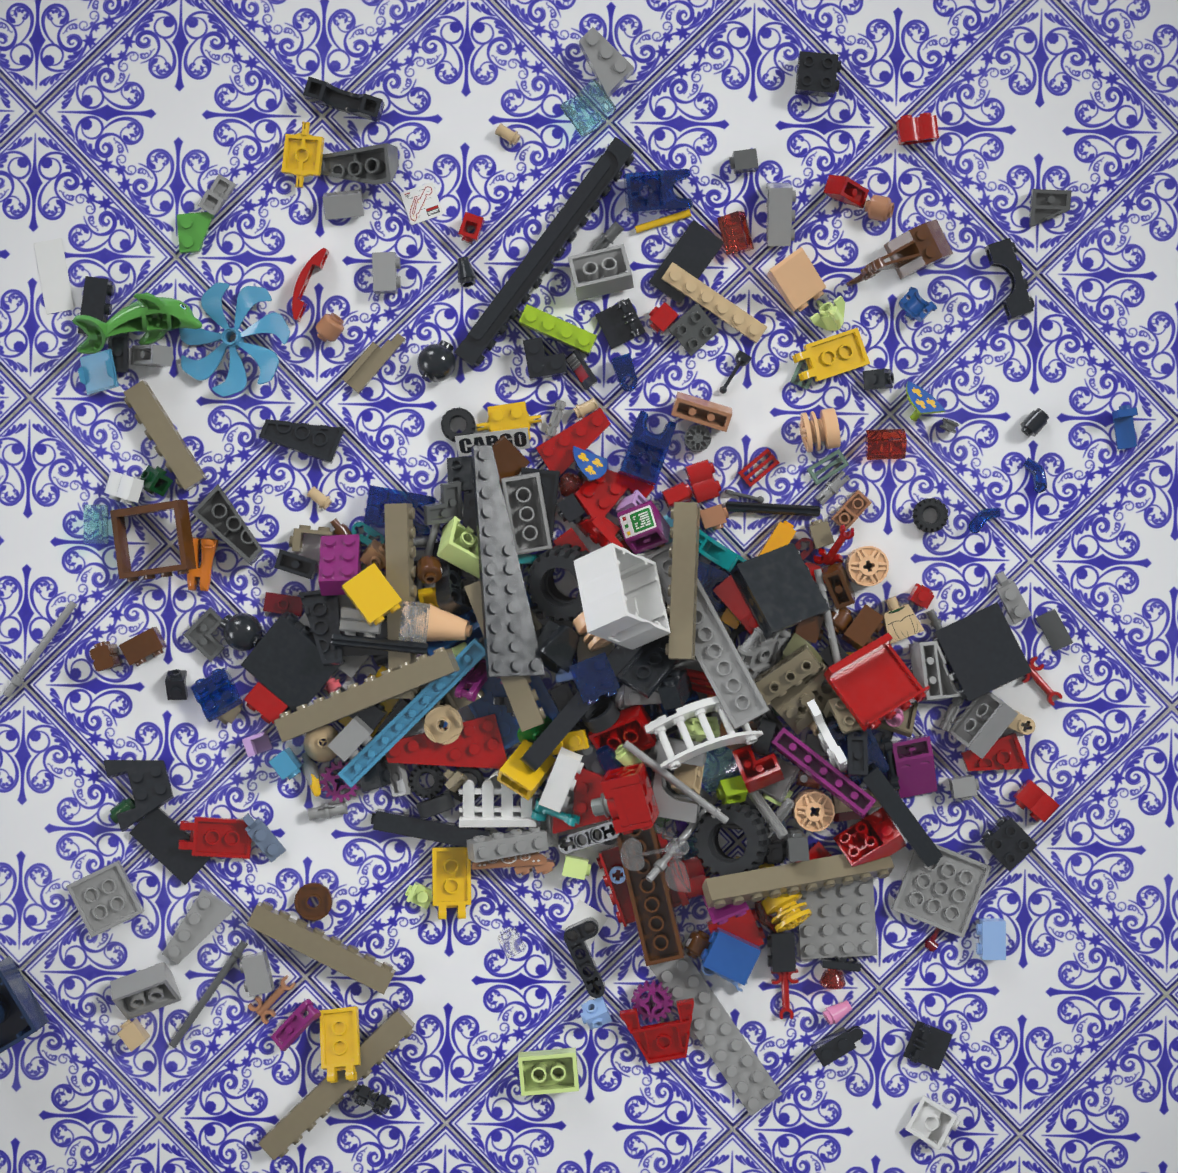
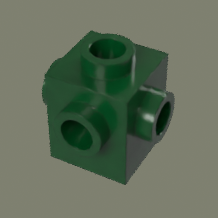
M150 465L142 472L140 478L144 480L143 489L152 495L155 492L161 496L165 495L173 480L165 475L167 471L161 467L153 468Z

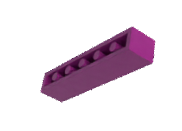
M784 727L771 742V746L860 817L864 818L875 804L876 800Z

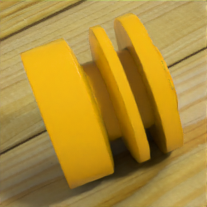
M801 892L795 895L782 894L780 897L773 899L767 897L761 902L767 915L777 914L771 920L772 924H777L774 927L777 933L799 926L812 915L810 909L803 910L808 906L806 902L796 903L802 897Z

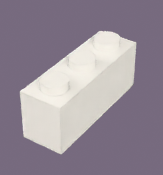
M561 747L538 803L539 805L559 813L562 807H567L570 799L567 794L569 790H574L577 782L574 777L576 773H581L584 765L581 762L583 755Z

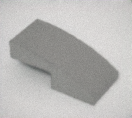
M218 174L198 206L216 216L233 192L236 184Z

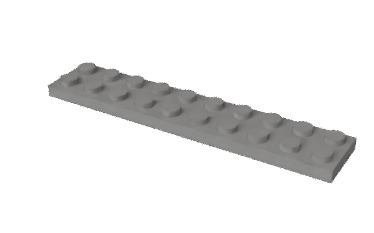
M673 542L645 557L656 562L661 593L667 604H670L671 597H668V585H671L668 569L669 565H672V558L669 557V548L673 546ZM698 579L695 656L733 727L737 729L767 713L770 709Z
M684 950V958L650 965L649 967L658 981L663 982V988L669 987L667 993L673 994L671 1000L674 1001L676 1007V1001L694 998L690 1028L750 1116L780 1097L782 1092L686 951Z

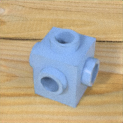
M602 996L581 1004L583 1010L580 1013L584 1024L587 1023L591 1030L612 1022L608 1007Z

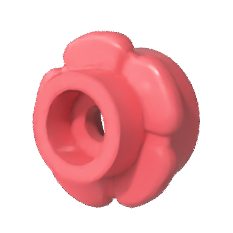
M335 677L329 679L325 684L324 690H327L330 694L340 689L342 686L340 679L336 680Z

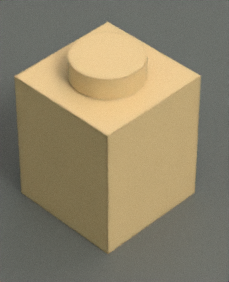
M137 1018L132 1022L128 1019L120 1026L121 1030L117 1033L131 1052L150 1037Z

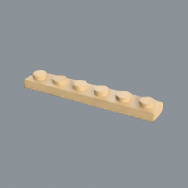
M673 262L661 278L755 343L759 341L767 329L766 325Z

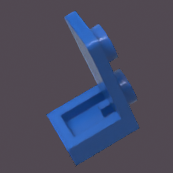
M1130 405L1118 406L1119 410L1112 412L1117 449L1134 448L1137 446L1133 416L1138 415L1137 407L1131 408Z

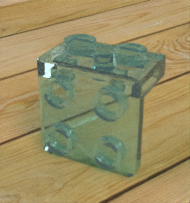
M595 79L591 80L574 98L560 105L565 116L568 117L582 137L595 132L616 111V106Z
M726 746L707 752L702 782L706 792L709 793L716 791L720 780L741 775L731 750Z

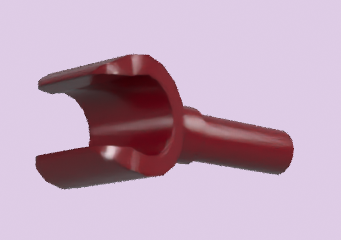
M937 927L933 935L925 941V947L932 952L939 946L935 940L941 929Z

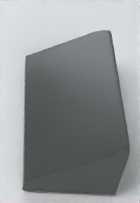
M1051 609L1035 618L1054 652L1073 643L1055 609Z

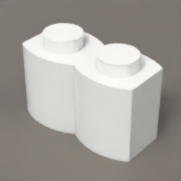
M111 471L104 493L110 494V499L132 505V501L136 503L139 501L144 480Z

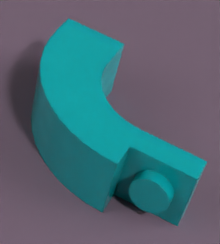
M699 529V554L729 573L736 564L746 561L740 555L723 546Z

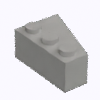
M594 27L579 40V46L605 98L608 99L634 73V67Z
M766 183V189H768V200L766 201V243L768 246H791V241L795 240V229H792V222H795V210H792V202H796V190H793L790 183Z
M929 641L909 644L913 675L923 688L930 687L926 693L927 697L922 701L960 697L961 694L953 683L954 678L952 674L948 672L945 665L946 660L938 642Z

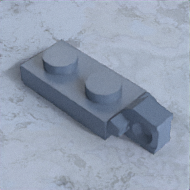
M249 813L243 817V820L248 825L245 828L247 834L271 863L286 851L285 847L262 820L257 818L254 821Z

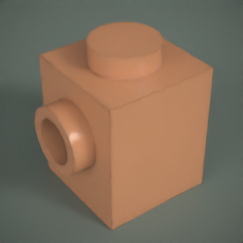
M722 504L700 510V518L704 530L711 527L713 531L724 528L723 524L727 523L726 518H729L726 507H722Z

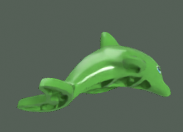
M147 292L144 294H134L133 297L138 301L120 310L106 323L87 315H77L72 320L88 336L76 350L83 354H93L101 351L108 337L116 334L138 331L146 332L140 339L139 344L149 345L162 339L170 330L177 328L199 329L202 327V323L194 317L192 310L184 302L173 298L155 297Z

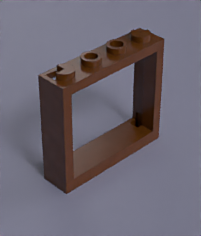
M174 500L110 511L119 579H127V582L139 581L138 577L144 576V580L155 579L157 574H161V577L173 576L172 572L178 571V575L188 574L191 569H197L187 500ZM174 510L181 564L131 571L125 517Z

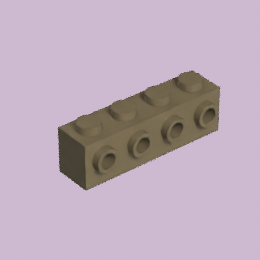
M805 644L753 680L766 704L770 705L771 700L785 695L787 689L792 686L797 687L803 682L802 679L808 675L809 677L815 675L819 671L820 662L808 645Z

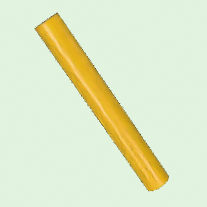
M690 209L635 226L636 233L691 217Z

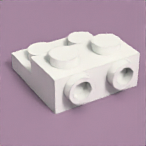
M924 1095L905 1130L934 1148L941 1150L942 1147L947 1148L951 1141L949 1134L952 1130L956 1131L961 1122L958 1120L960 1115Z

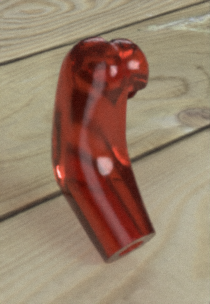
M763 900L754 902L758 921L768 929L776 932L774 927L777 924H772L771 920L774 917L767 915L761 904Z

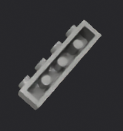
M540 826L529 827L526 830L514 829L508 833L497 832L491 836H475L473 839L467 840L468 859L478 863L549 850L547 831L540 828Z

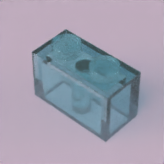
M84 505L85 544H108L107 505Z

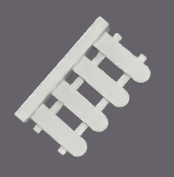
M466 780L463 783V788H459V794H463V806H459V827H536V820L531 818L532 809H535V806H532V797L528 801L521 796V806H513V794L517 793L501 784V788H494L491 780H485L482 783V788H474V782ZM474 794H482V806H475ZM494 794H501V806H494Z

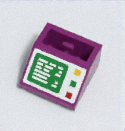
M652 500L618 513L617 516L625 542L634 554L669 541L670 526Z

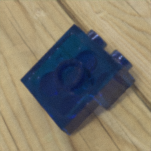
M605 652L569 666L583 703L588 702L590 705L600 701L599 696L606 694V697L617 694L616 689H619L620 686Z
M225 668L213 670L211 676L206 679H198L195 685L191 687L196 701L201 705L204 715L209 722L243 703L231 675Z

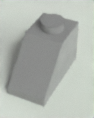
M155 344L132 346L131 365L172 367L174 359L173 347Z

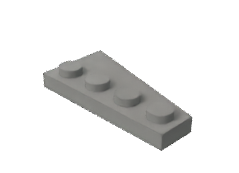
M203 888L162 955L179 964L236 908Z

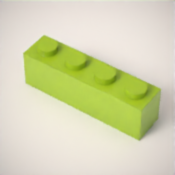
M526 304L519 320L520 325L586 355H590L597 340V335Z

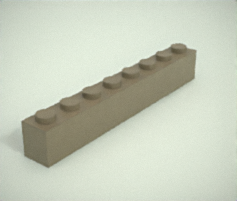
M674 502V507H671V519H674L673 527H670V538H673V546L669 548V557L672 558V565H669L668 575L671 577V585H668V597H671V601L667 605V616H670L669 627L671 633L668 634L669 643H666L665 652L671 660H695L700 505L697 502Z
M479 580L464 586L484 636L481 584ZM530 676L500 677L521 731L523 732L543 724V719L546 718L543 708H539L536 701L539 698L536 690H531L529 683L532 680Z
M263 901V903L259 902L256 905L247 926L384 995L396 972L391 964L387 962L380 963L376 961L375 956L369 953L364 955L358 952L359 949L357 947L341 943L342 940L338 937L325 935V932L320 928L315 927L313 929L307 926L308 923L302 919L295 920L291 918V914L284 910L279 912L273 909L274 906L268 902Z

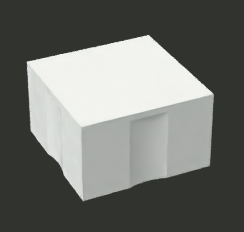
M613 543L574 560L587 633L632 650L671 633L662 598L656 562L643 556L635 555Z

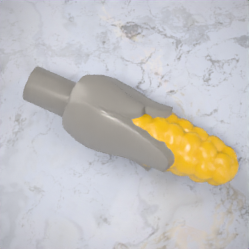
M305 752L302 753L304 761L302 771L313 795L318 797L321 795L318 767Z

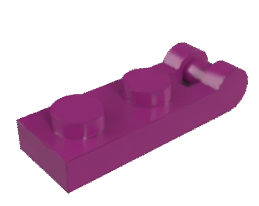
M482 658L463 677L455 689V697L460 699L464 697L472 702L476 700L478 692L488 679L485 659Z
M310 999L302 1002L271 1036L281 1051H286L305 1029L321 1016V1012L313 1007L314 1003ZM307 1011L309 1014L305 1017L304 1013Z

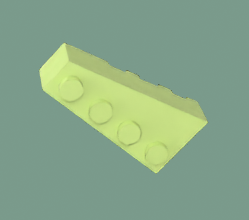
M454 516L442 530L437 556L480 579L477 536L473 534L474 530L469 526L465 528L459 523L460 519Z

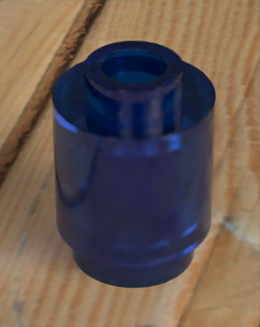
M604 745L596 751V759L605 774L607 770L622 766L615 758L616 753L614 749L610 748L609 745Z

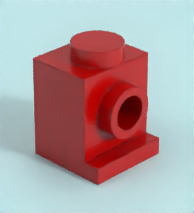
M465 212L458 233L462 237L461 240L472 244L473 241L478 242L485 222L484 218ZM470 227L475 228L473 233L468 232Z
M916 583L907 600L922 609H928L934 595H932V590Z

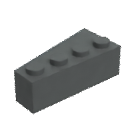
M217 484L192 513L252 566L264 553V550L219 484Z

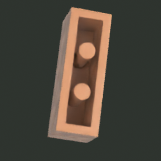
M677 391L671 415L727 432L732 417V408Z

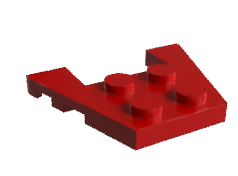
M607 469L600 479L591 482L585 481L575 493V498L588 516L590 515L591 518L598 517L616 536L621 528L607 519V514L627 491L633 494L635 490H638L647 499L655 487Z
M598 517L581 520L576 524L579 530L586 537H590L595 544L599 543L601 547L613 543L624 548L622 543Z
M582 768L580 774L576 773L575 780L577 782L574 787L573 814L580 816L579 824L575 823V827L563 820L553 817V834L612 818L611 815L609 818L605 815L595 817L591 808V800L600 798L601 793H603L600 783L604 777L603 775Z
M694 998L676 1001L680 1020L640 1026L637 1008L620 1011L621 1019L624 1020L627 1029L633 1035L648 1064L687 1057Z

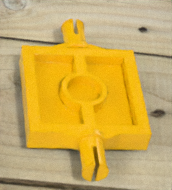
M302 122L301 133L295 135L285 134L281 172L296 176V188H303L304 177H320L325 138L310 135L309 122Z
M524 401L487 407L488 421L476 424V426H484L477 428V432L484 430L494 432L528 427L530 440V425L542 423V420H534L541 418V414L529 416Z

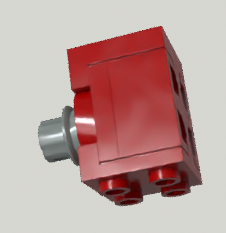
M644 762L607 770L600 782L603 789L601 797L591 800V808L595 817L605 815L609 818L611 815L616 834L622 833L625 835L640 828L641 830H648L652 828L659 815Z

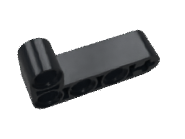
M438 541L434 545L433 556L441 562L442 577L435 583L436 601L440 609L460 616L473 608L466 591L462 590L460 568L437 556L440 543Z
M589 917L568 926L564 932V941L589 995L593 998H600L605 993V982L586 943V940L598 933L599 925L596 919ZM592 923L595 926V930L588 932L584 926ZM570 931H574L578 934V937L571 940L567 937V934ZM583 949L586 954L583 957H578L575 951ZM586 966H591L594 972L588 975L584 973L583 969ZM594 978L596 985L600 986V991L593 989L592 980Z

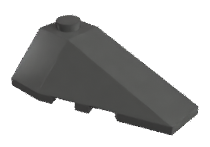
M384 143L323 154L321 175L372 185L393 182L399 167L398 149L394 145Z

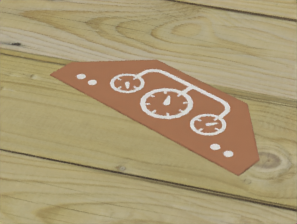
M535 852L478 863L473 862L472 870L547 864V857Z

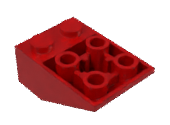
M882 807L833 838L852 867L891 856L907 846L902 835Z

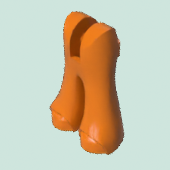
M192 537L197 569H191L187 574L188 590L196 591L198 577H200V591L208 592L213 559L219 539ZM200 543H201L202 556H201V564H200V568H199Z

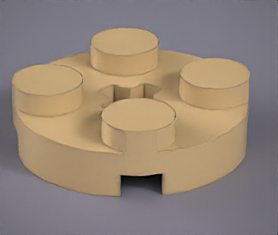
M450 705L436 706L425 717V734L435 743L450 744L460 736L463 729L461 715ZM441 720L448 723L447 729L439 727Z

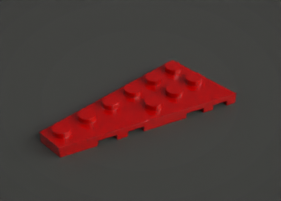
M495 713L463 722L460 736L450 744L435 743L424 732L402 738L386 753L388 763L500 769L507 761Z

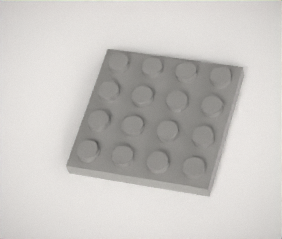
M935 844L943 857L940 858L937 864L927 867L914 851L891 909L964 938L992 866Z
M873 878L866 882H861V880L854 881L849 885L837 884L828 889L820 887L812 892L800 891L802 897L797 901V904L806 902L808 906L803 910L810 909L812 915L798 926L801 960L835 958L836 956L857 957L877 955Z

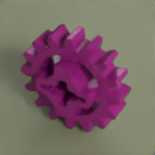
M339 760L338 765L332 762V768L326 766L325 770L327 773H321L324 780H321L320 784L325 785L321 790H327L326 797L332 795V801L339 798L341 803L345 797L349 801L351 800L350 795H357L355 789H361L357 785L360 781L352 788L346 782L339 787L337 779L341 777L338 774H331L336 769L342 770L349 761L345 765H343L342 760ZM329 782L332 783L334 787L333 790L330 788ZM344 788L351 789L345 794H340Z
M646 980L644 986L639 984L637 989L634 990V996L631 999V1002L634 1003L632 1009H638V1015H643L642 1020H645L647 1017L651 1023L653 1018L660 1022L661 1016L665 1019L668 1015L667 1013L671 1012L672 1008L670 1006L673 1005L674 1001L670 999L673 994L667 993L669 987L663 988V982L657 985L655 980L651 984Z

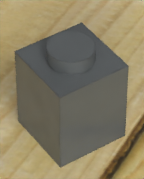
M756 148L733 151L732 157H729L730 169H734V174L758 170Z

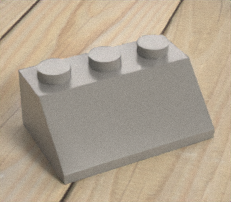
M624 244L568 257L578 301L634 288Z
M988 692L971 702L948 733L983 759L1018 713L993 693Z
M165 962L110 981L112 1001L127 1020L181 1001L173 974Z

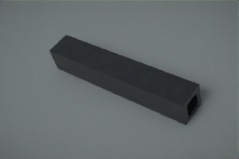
M874 763L868 766V776H859L920 860L927 867L937 864L940 858L943 857L939 849L880 769Z
M377 809L376 813H372L371 817L373 830L466 848L468 839H473V837L480 835L490 836L491 830L459 827V824L430 818L421 819L420 816Z

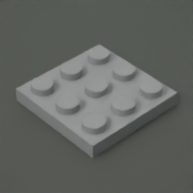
M120 860L66 886L91 938L144 912Z

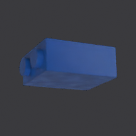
M718 927L716 932L713 931L709 937V942L711 943L708 949L704 948L701 954L702 965L745 986L761 953V949L759 946Z

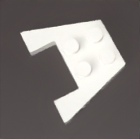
M815 700L807 702L819 731L817 735L821 742L820 744L824 752L828 754L831 765L835 768L837 767L841 773L846 771L848 761L827 728Z

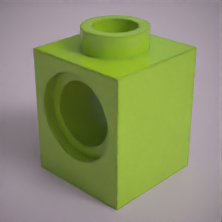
M741 775L720 780L716 789L717 798L722 801L723 805L743 802L748 793Z

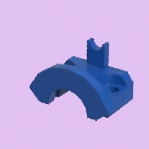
M910 287L909 292L899 301L900 307L906 311L905 316L909 317L910 320L914 318L918 322H922L931 311L937 309L935 303L925 301L914 287Z

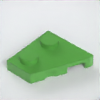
M209 212L177 214L179 250L181 254L201 251L204 238L209 232L208 228L212 218L214 219L215 217Z

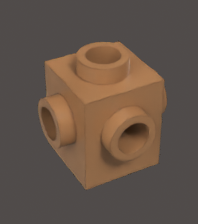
M374 539L362 553L360 561L366 567L375 563L380 571L382 568L386 570L385 544H381Z

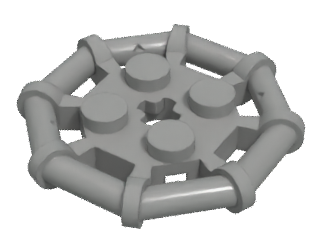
M756 627L750 637L741 646H738L737 651L753 679L780 661L783 651L791 639L789 631L784 629L766 640L763 631Z

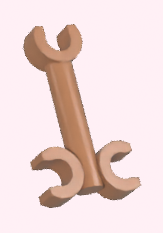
M288 975L282 978L281 985L264 1003L259 996H256L255 1000L258 1002V1006L255 1007L251 1003L248 1005L249 1010L256 1011L261 1016L264 1024L269 1023L266 1014H270L272 1017L276 1015V1012L269 1008L286 990L293 989L296 984L293 982L290 986L286 985L285 980L289 977Z

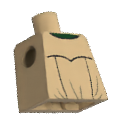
M896 596L885 600L889 610L881 613V615L884 616L882 622L885 634L889 632L893 638L890 644L924 631L909 604L900 606Z

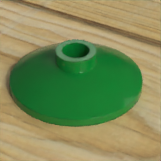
M546 715V718L543 719L544 723L523 732L519 728L517 732L519 741L522 742L526 739L529 742H535L552 722V719Z

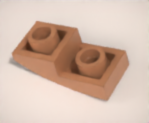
M857 489L831 519L839 526L844 524L847 530L872 501Z
M547 859V864L514 867L516 874L521 873L523 876L532 872L534 867L537 874L542 872L544 875L553 870L552 867L555 866L554 860Z

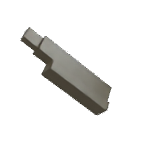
M397 333L392 341L387 340L381 348L372 342L341 379L360 394L406 339Z

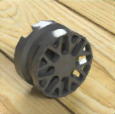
M693 425L686 431L684 436L686 447L692 452L704 451L711 443V433L702 425Z

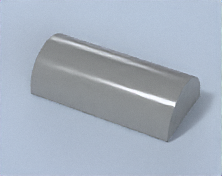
M539 472L502 478L503 494L517 555L551 549L552 543Z

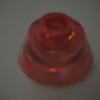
M568 472L559 478L561 481L559 483L560 492L565 497L575 493L583 485V479L574 473L570 475Z
M837 969L825 970L819 981L821 986L827 989H842L846 985L843 973Z

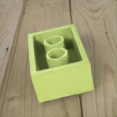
M576 1047L519 1052L518 1064L521 1096L579 1091Z

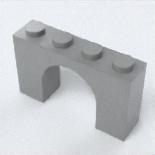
M667 737L674 755L687 750L683 739ZM656 741L654 751L657 753V760L654 761L660 765L668 760L661 741ZM692 741L693 744H694V746H696V745L702 743V742ZM707 752L683 762V764L703 767L706 763ZM655 772L654 779H651V786L659 810L658 817L696 823L699 818L700 805L689 797L673 793L667 786L665 778Z

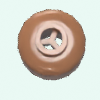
M873 195L870 200L866 201L865 212H868L869 219L885 222L893 215L894 203H892L890 197Z
M334 313L325 314L315 327L318 332V338L324 342H327V340L330 342L336 341L344 330L343 320Z

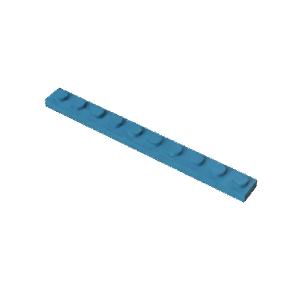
M474 638L455 657L460 669L459 671L430 682L338 773L350 788L485 656V647Z

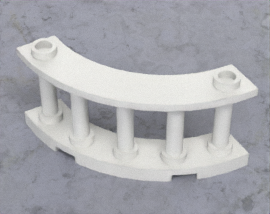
M717 696L677 708V713L669 717L663 715L644 726L646 733L658 735L668 760L660 764V767L669 768L670 770L679 768L681 763L695 756L720 747L747 743V745L753 744L758 740V737L763 735L762 731H752L749 723L741 726L744 732L735 733L732 723ZM713 711L718 712L728 735L715 738L705 714ZM692 717L699 719L708 740L694 746L684 723ZM674 725L678 726L687 750L677 755H674L665 733L666 729Z

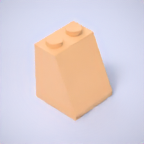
M802 247L772 267L767 274V277L793 312L797 309L801 312L809 306L808 301L813 298L816 301L824 295L823 291L826 285Z

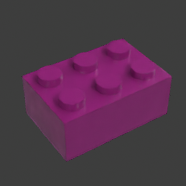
M359 534L321 536L318 578L321 596L346 595L342 585L361 572L362 561H360V558L362 556V545Z

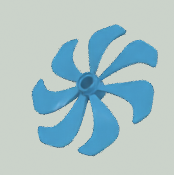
M221 282L215 283L202 296L201 305L204 311L224 331L216 333L202 328H179L181 340L188 345H204L223 341L213 352L202 359L192 360L184 355L181 356L182 369L197 380H206L215 372L229 347L230 365L227 378L222 384L212 388L220 396L226 397L239 393L246 387V371L237 352V349L240 347L251 355L259 365L260 376L257 382L259 385L271 381L279 365L277 354L270 349L245 343L244 337L260 333L275 334L285 345L289 339L290 330L284 318L278 313H270L243 332L238 331L245 316L255 304L263 301H272L271 295L266 288L246 286L240 290L236 304L234 328H230L222 308V297L230 285ZM236 334L235 340L230 342V337Z

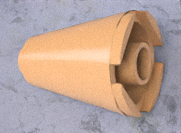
M424 604L418 618V622L421 623L420 628H417V639L422 642L466 640L467 637L471 636L473 627L466 619L434 605Z

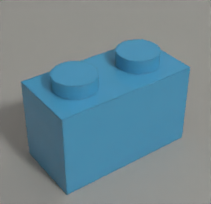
M290 747L269 761L282 780L286 778L290 780L301 772L299 768L302 767V763Z

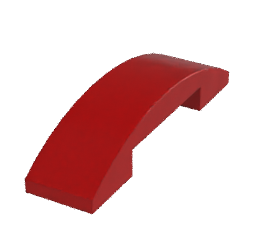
M322 248L311 257L297 279L292 299L293 319L297 322L301 321L307 306L301 299L315 267L322 270L328 257L329 251L326 248Z

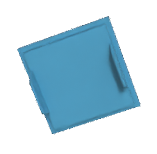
M111 349L80 357L81 367L78 369L80 382L86 387L87 395L119 387Z

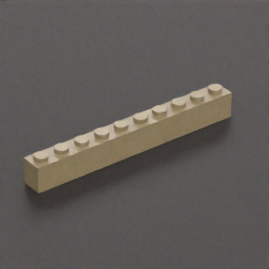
M413 503L384 504L386 579L402 599L401 608L394 614L390 612L387 614L388 639L416 642L418 625L415 624V616H417L418 608L415 605L417 586L414 584V577L417 575V569L414 566L416 547L413 543V538L416 536V530L413 527L415 508ZM388 651V669L392 668L393 671L400 669L398 665L407 661L412 664L416 662V655L418 654ZM420 687L391 699L415 698L419 694Z
M444 647L438 648L429 657L427 654L417 657V662L410 664L407 661L398 665L400 669L395 671L392 668L381 672L382 676L378 678L374 675L364 679L365 683L358 685L357 682L347 686L348 690L341 692V689L330 693V698L324 699V697L313 700V705L307 706V704L296 707V712L286 711L279 714L280 718L274 720L282 742L304 735L459 671L460 669L452 648L446 650Z
M840 854L707 878L702 885L708 908L715 907L719 909L728 904L740 905L745 901L752 900V902H757L766 897L773 899L780 897L782 894L795 895L804 890L812 892L820 887L828 889L842 883L843 885H849L859 880L866 882L875 877H879V879L886 878L894 869V864L891 856L852 867L845 855Z
M399 1007L360 1044L361 1066H355L357 1072L356 1081L346 1080V1070L337 1071L338 1083L327 1082L326 1076L261 1138L258 1143L259 1146L273 1160L278 1156L282 1158L289 1151L288 1147L292 1143L296 1145L303 1138L301 1134L304 1131H311L317 1123L315 1121L319 1117L323 1119L331 1111L329 1108L333 1104L338 1105L345 1098L343 1094L347 1090L349 1092L353 1091L361 1077L365 1079L372 1072L371 1068L375 1064L380 1065L386 1059L384 1055L389 1050L391 1052L396 1050L400 1045L399 1041L403 1037L407 1039L414 1032L413 1027L415 1023Z

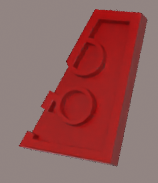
M1015 732L1000 737L983 759L970 749L961 752L967 771L1029 769Z

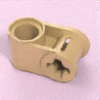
M1016 711L1018 715L1007 728L1025 735L1033 733L1036 727L1035 722ZM1028 721L1030 728L1023 731L1024 727L1021 724Z

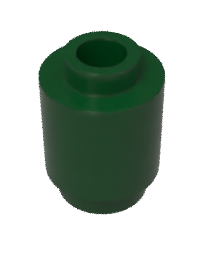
M131 797L124 798L110 810L112 821L118 824L117 814L136 808L135 801Z

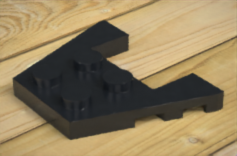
M164 760L103 761L108 778L128 773L136 808L117 814L122 832L174 798Z

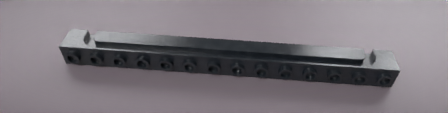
M617 137L613 139L604 154L601 155L470 330L467 337L455 350V355L473 368L476 365H481L485 359L483 356L485 352L493 349L497 343L495 341L499 334L502 336L508 328L506 324L510 319L514 320L520 312L518 308L521 304L525 305L531 298L530 292L533 288L537 289L543 281L541 279L545 273L549 274L554 267V264H552L554 260L562 257L566 251L564 249L568 242L571 244L577 236L575 232L579 227L583 228L589 220L587 216L590 212L594 213L600 206L599 200L602 196L606 197L612 189L610 187L614 181L618 182L623 175V172H621L625 166L629 167L635 157H633L634 150Z

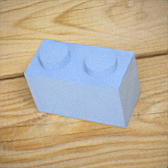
M979 918V924H976V934L979 935V943H976L977 955L982 960H1006V921L1002 918Z

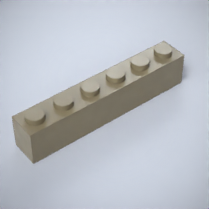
M142 380L124 391L123 393L126 396L124 398L125 403L129 408L133 407L136 412L134 417L139 424L143 423L146 430L144 432L146 436L157 445L154 447L156 452L167 461L165 466L170 473L174 472L177 477L175 481L179 488L189 491L208 479L148 383Z

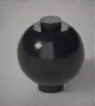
M441 340L439 344L426 346L419 353L417 367L425 381L429 383L441 382L448 379L454 372L456 361L452 353L454 348L450 343Z
M238 613L233 616L229 614L221 622L225 641L235 650H251L262 639V626L259 620L251 614Z

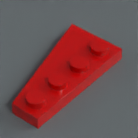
M599 408L536 447V450L548 469L560 471L561 476L574 462L572 447L576 446L586 450L611 423L602 409Z

